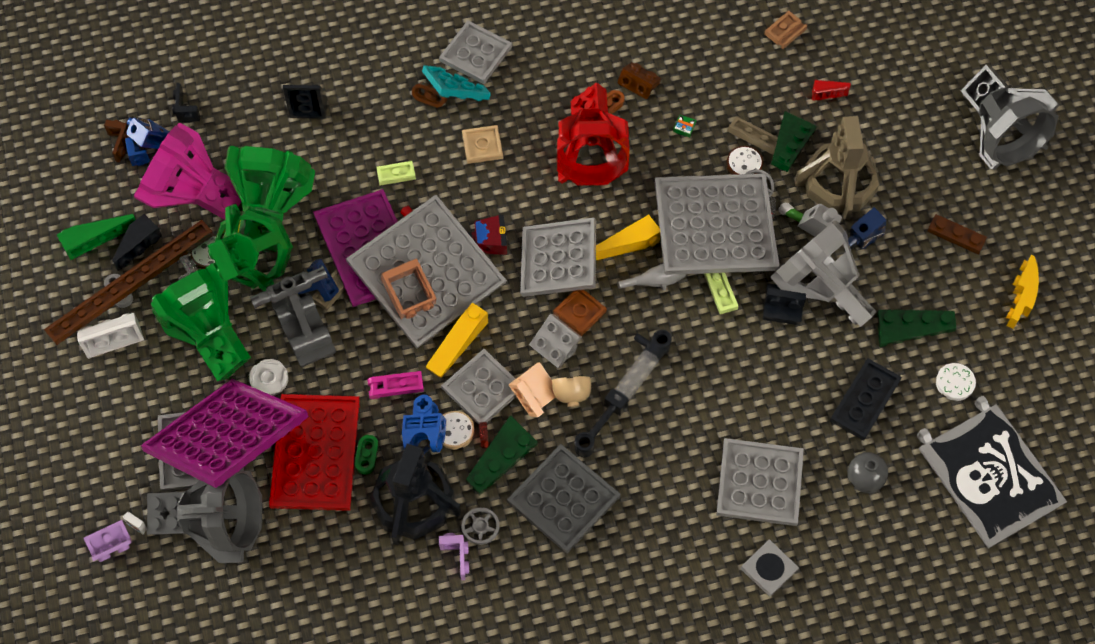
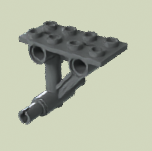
M323 266L309 273L301 272L292 277H286L282 281L268 286L266 291L250 297L254 308L270 301L272 302V307L301 367L336 353L330 334L317 312L312 296L308 292L298 295L299 292L311 288L313 283L328 278Z

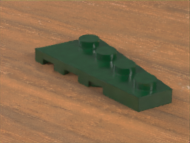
M785 111L771 165L788 172L815 133L817 126Z
M878 310L877 312L880 347L891 343L898 344L903 343L905 340H917L924 336H935L956 330L955 311Z
M510 415L466 478V483L480 496L538 445V441Z

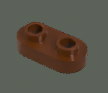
M420 82L412 88L413 97L417 101L438 108L447 101V98L442 96L441 100L438 99L437 94L439 95L437 90L427 83Z

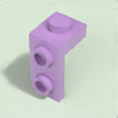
M446 533L443 536H439L440 550L460 549L461 580H465V574H469V561H465V554H469L468 542H464V535Z

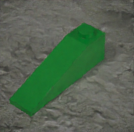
M133 214L76 225L62 230L61 233L57 234V237L68 257L72 260L122 235L136 219Z

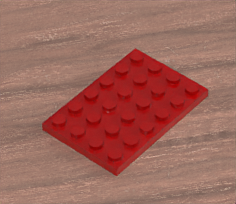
M281 394V400L305 409L309 417L276 441L269 507L276 509L351 511L360 396Z

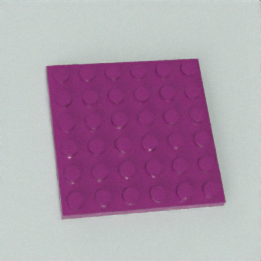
M231 379L143 443L141 447L143 452L217 488L235 473H238L249 462L256 459L258 455L269 449L289 431L300 425L309 416L305 409L235 379Z

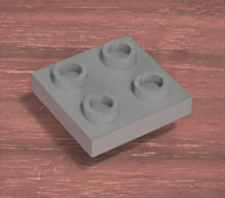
M550 314L529 346L557 368H561L566 359H569L577 350V344L582 336L554 314Z

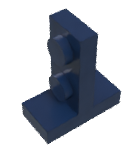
M322 259L315 260L309 266L307 272L309 273L323 266L328 278L313 283L311 288L299 292L298 295L318 289L324 301L327 302L332 300L339 292V289Z

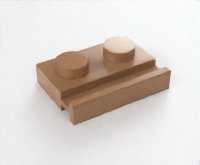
M788 11L767 28L764 35L784 49L806 31L808 25H804L798 17Z

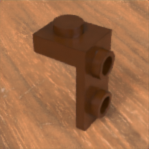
M106 120L104 127L107 134L118 137L112 154L115 161L120 163L122 157L126 154L125 138H129L127 135L128 124L119 120Z

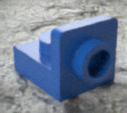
M125 138L128 157L132 166L149 163L150 158L147 151H140L139 145L135 144L132 138Z

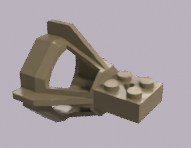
M858 116L842 118L841 125H838V131L833 133L831 143L823 144L805 163L804 168L797 171L794 181L795 186H805L807 197L815 203L823 204L828 208H834L837 213L843 212L845 221L850 220L852 212L860 211L875 195L879 187L875 159L870 155L867 145L863 143ZM863 166H866L872 180L865 190L855 194L857 173ZM837 168L840 173L844 174L842 196L825 190L818 183L816 177L824 169Z

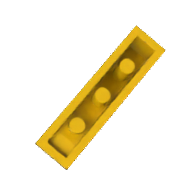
M647 215L596 245V260L655 246L661 240L660 228L650 215Z
M472 302L432 356L426 368L442 378L488 324V313Z

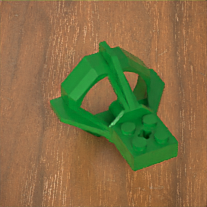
M235 146L228 147L224 168L242 202L243 211L253 208L279 218L282 222L284 213L312 191L315 170L311 169V165L302 157L293 155V152L251 146L241 148ZM283 189H292L290 193L283 191ZM241 220L238 233L251 237L254 240L271 231L257 221ZM258 227H261V228H262V233H261V234H260V230H258ZM277 244L262 251L268 253L277 252Z
M237 204L230 205L225 208L226 220L221 222L215 242L207 245L209 256L215 261L218 267L217 272L224 281L232 280L252 289L259 287L262 291H266L268 286L275 284L273 279L284 275L293 245L279 218L253 208L240 212ZM240 220H253L263 224L271 232L253 240L251 237L238 233ZM277 244L278 255L273 269L267 275L256 270L255 266L260 254L259 252Z
M211 263L206 269L197 270L173 283L162 293L155 294L152 297L151 307L153 314L168 336L195 345L216 380L221 381L228 379L251 357L234 332L232 322L230 323L228 315V281H224L219 276L216 263Z

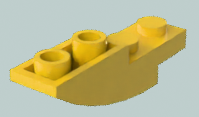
M1033 255L1030 256L1028 261H1023L1019 269L1023 272L1021 276L1017 274L1013 285L1016 286L1013 291L1016 294L1013 303L1016 306L1014 309L1010 308L1006 316L1009 319L1006 326L1012 329L1016 326L1021 315L1028 317L1036 301L1039 273L1037 262Z

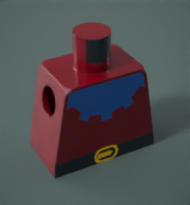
M504 215L475 221V232L467 233L485 254L507 255Z

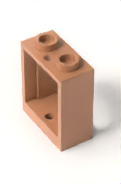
M417 258L382 273L381 281L400 319L405 317L410 319L417 315L416 312L421 310L428 311L434 307L437 298ZM415 273L427 300L403 310L391 283Z

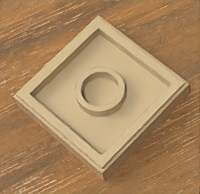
M498 125L462 130L467 164L503 159Z

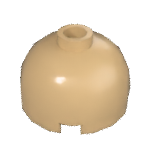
M586 376L553 379V393L557 400L567 403V407H577L579 402L585 401L589 397L591 379Z

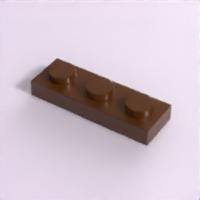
M935 214L927 232L978 255L987 239V236Z

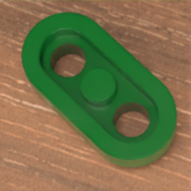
M365 435L358 442L355 467L363 475L370 474L375 469L379 444L373 435ZM372 445V448L366 449V446ZM364 463L369 464L366 468L362 467Z

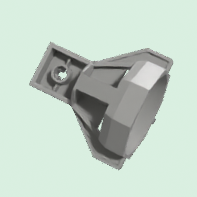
M836 220L801 248L771 276V279L781 290L806 293V298L827 302L835 298L837 306L841 310L845 309L849 313L848 317L855 325L858 324L860 327L876 313L873 307L851 284L860 275L848 243L847 233ZM844 245L846 252L835 261L831 254ZM811 271L817 276L808 285L800 282Z

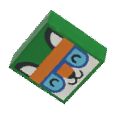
M679 115L673 132L690 138L696 125V120Z

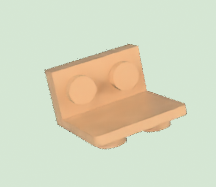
M537 362L509 384L531 417L542 415L544 412L541 408L555 398L552 389V379L540 362Z

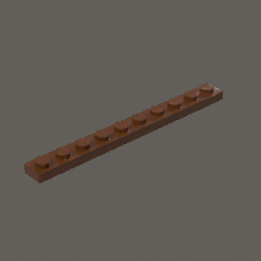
M203 220L199 221L44 329L46 334L56 345L60 344L214 236L213 231Z

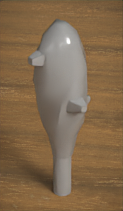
M661 264L635 278L618 281L617 286L621 289L634 285L661 287L662 290H666V286L680 281L687 274L665 275L664 264Z

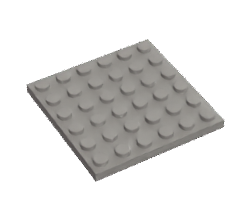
M765 174L655 178L665 275L777 271L779 269Z
M437 195L430 198L346 258V262L416 349L458 319L472 302L477 305L507 281ZM417 258L437 300L432 309L416 312L417 315L410 319H406V317L400 319L381 281V275L388 270ZM415 273L391 283L403 310L427 300Z

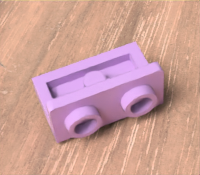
M123 520L84 537V541L92 555V560L98 559L99 562L110 558V553L116 550L118 553L129 549V544L133 542Z

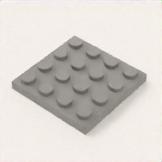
M595 218L523 227L520 287L522 297L596 288Z
M724 438L716 515L797 526L804 449Z

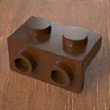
M631 62L622 68L617 83L644 99H648L652 89L660 84L662 78L658 77L656 73L642 68L640 64Z

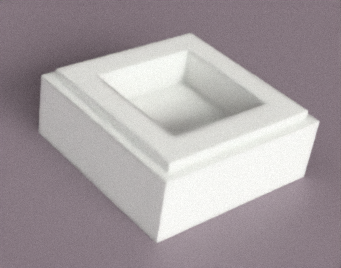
M130 512L123 516V519L129 526L141 534L145 533L147 527L142 520Z

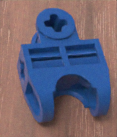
M420 395L415 399L413 415H403L402 439L404 449L406 444L418 447L422 440L428 439L433 453L442 450L447 420L441 413H438V406L428 395Z

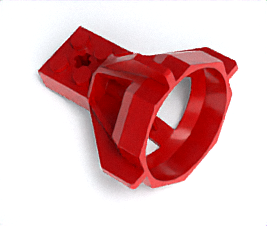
M596 82L579 96L572 99L571 116L558 122L557 171L558 181L561 184L570 180L576 185H608L628 171L630 152L628 122L625 119L608 113L607 90ZM613 140L621 145V150L618 154ZM586 144L589 146L598 144L602 147L607 162L591 166L576 163L580 148Z

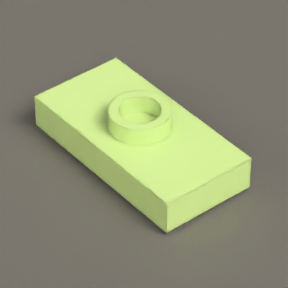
M413 161L376 167L380 186L416 180Z

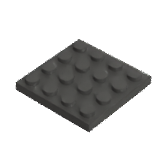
M560 444L507 499V503L568 554L621 497V494Z

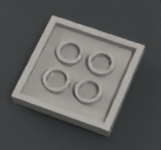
M467 20L440 55L439 61L485 84L512 48V43Z
M485 349L441 385L442 390L481 428L516 398V395L509 386L515 378Z

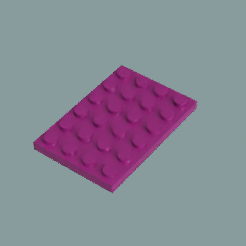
M383 189L313 212L352 307L373 301L376 298L346 262V258L398 222Z

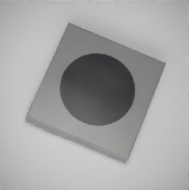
M768 540L740 569L771 597L798 571L799 567L771 540Z

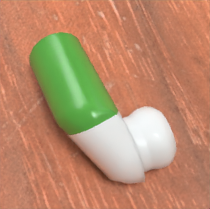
M782 203L778 209L780 214L787 215L797 222H800L804 215L789 203Z

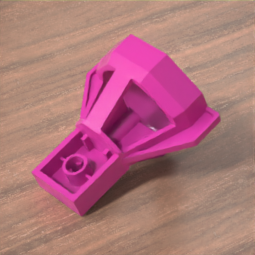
M178 123L177 126L175 125L162 141L134 194V198L152 208L197 204L226 220V207L237 204L239 207L241 204V200L229 176L213 167L199 133L182 123ZM189 151L194 155L192 160L187 156ZM180 168H182L183 170L179 177L176 176ZM169 187L174 188L172 193L166 192ZM220 193H223V194H225L226 196H225L224 198H221V197H220V196H221Z

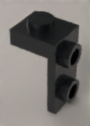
M176 83V89L173 90L175 104L172 105L173 115H176L178 122L192 123L200 121L197 105L183 106V89L181 83Z

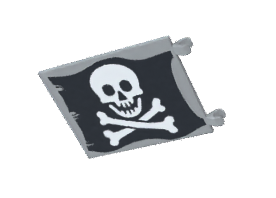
M981 396L975 401V406L981 411L978 415L933 440L926 428L920 430L917 437L924 444L919 447V450L989 549L1066 504L1067 501L998 405L995 404L990 407L987 399Z

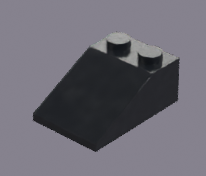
M283 85L290 118L326 119L327 96L325 90L320 85Z

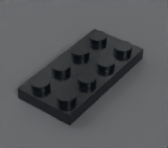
M867 358L830 418V422L864 441L902 377Z

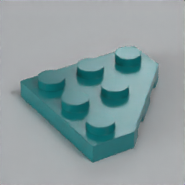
M423 66V74L442 97L473 98L477 101H482V99L489 100L491 93L482 84L477 83L475 86L467 78L458 74L453 76L441 67Z

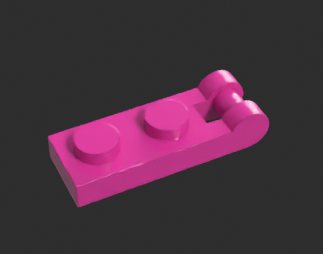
M421 371L370 377L367 380L370 387V399L424 392ZM383 384L384 388L378 389V386Z

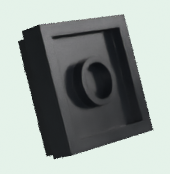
M767 283L762 320L800 326L806 293L781 290L777 284Z

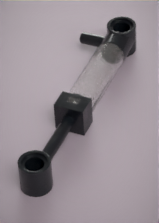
M656 331L651 341L640 334L635 335L634 340L646 348L616 388H612L605 397L604 406L607 409L590 432H582L576 436L574 450L578 456L586 458L592 455L596 435L613 413L619 416L623 414L628 407V402L664 354L669 352L672 336L668 331ZM663 340L666 343L660 344L657 341ZM586 442L589 446L581 447L579 444Z

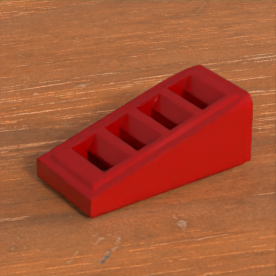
M815 80L812 88V100L848 96L851 83Z

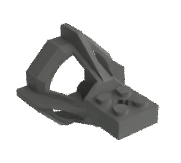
M986 64L961 90L979 112L981 118L980 157L990 169L995 170L1000 164L1007 167L1033 157L1041 148L1044 150L1049 148L1047 142L1055 133L1059 117L1055 110L1059 107V103L1046 89L1010 88L995 69ZM1039 113L1033 126L1025 119L1029 115ZM1013 125L1023 134L1019 139L1009 144L997 146L1002 136Z
M244 467L217 488L199 480L191 489L185 492L147 494V535L187 534L219 563H242L244 561V551H251L262 529V494L251 471H244ZM228 484L231 485L234 491L237 505H223ZM224 519H237L231 538L227 534Z

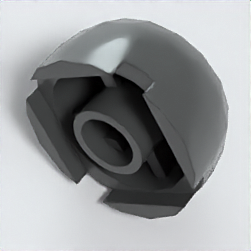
M863 452L850 462L847 470L849 482L851 481L856 490L863 493H874L885 485L888 477V466L885 460L878 454Z

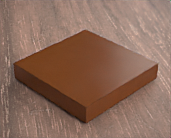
M585 290L573 291L553 310V314L581 336L607 312V308Z

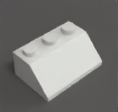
M135 313L123 314L119 318L105 320L94 326H86L77 333L78 343L88 359L144 340Z

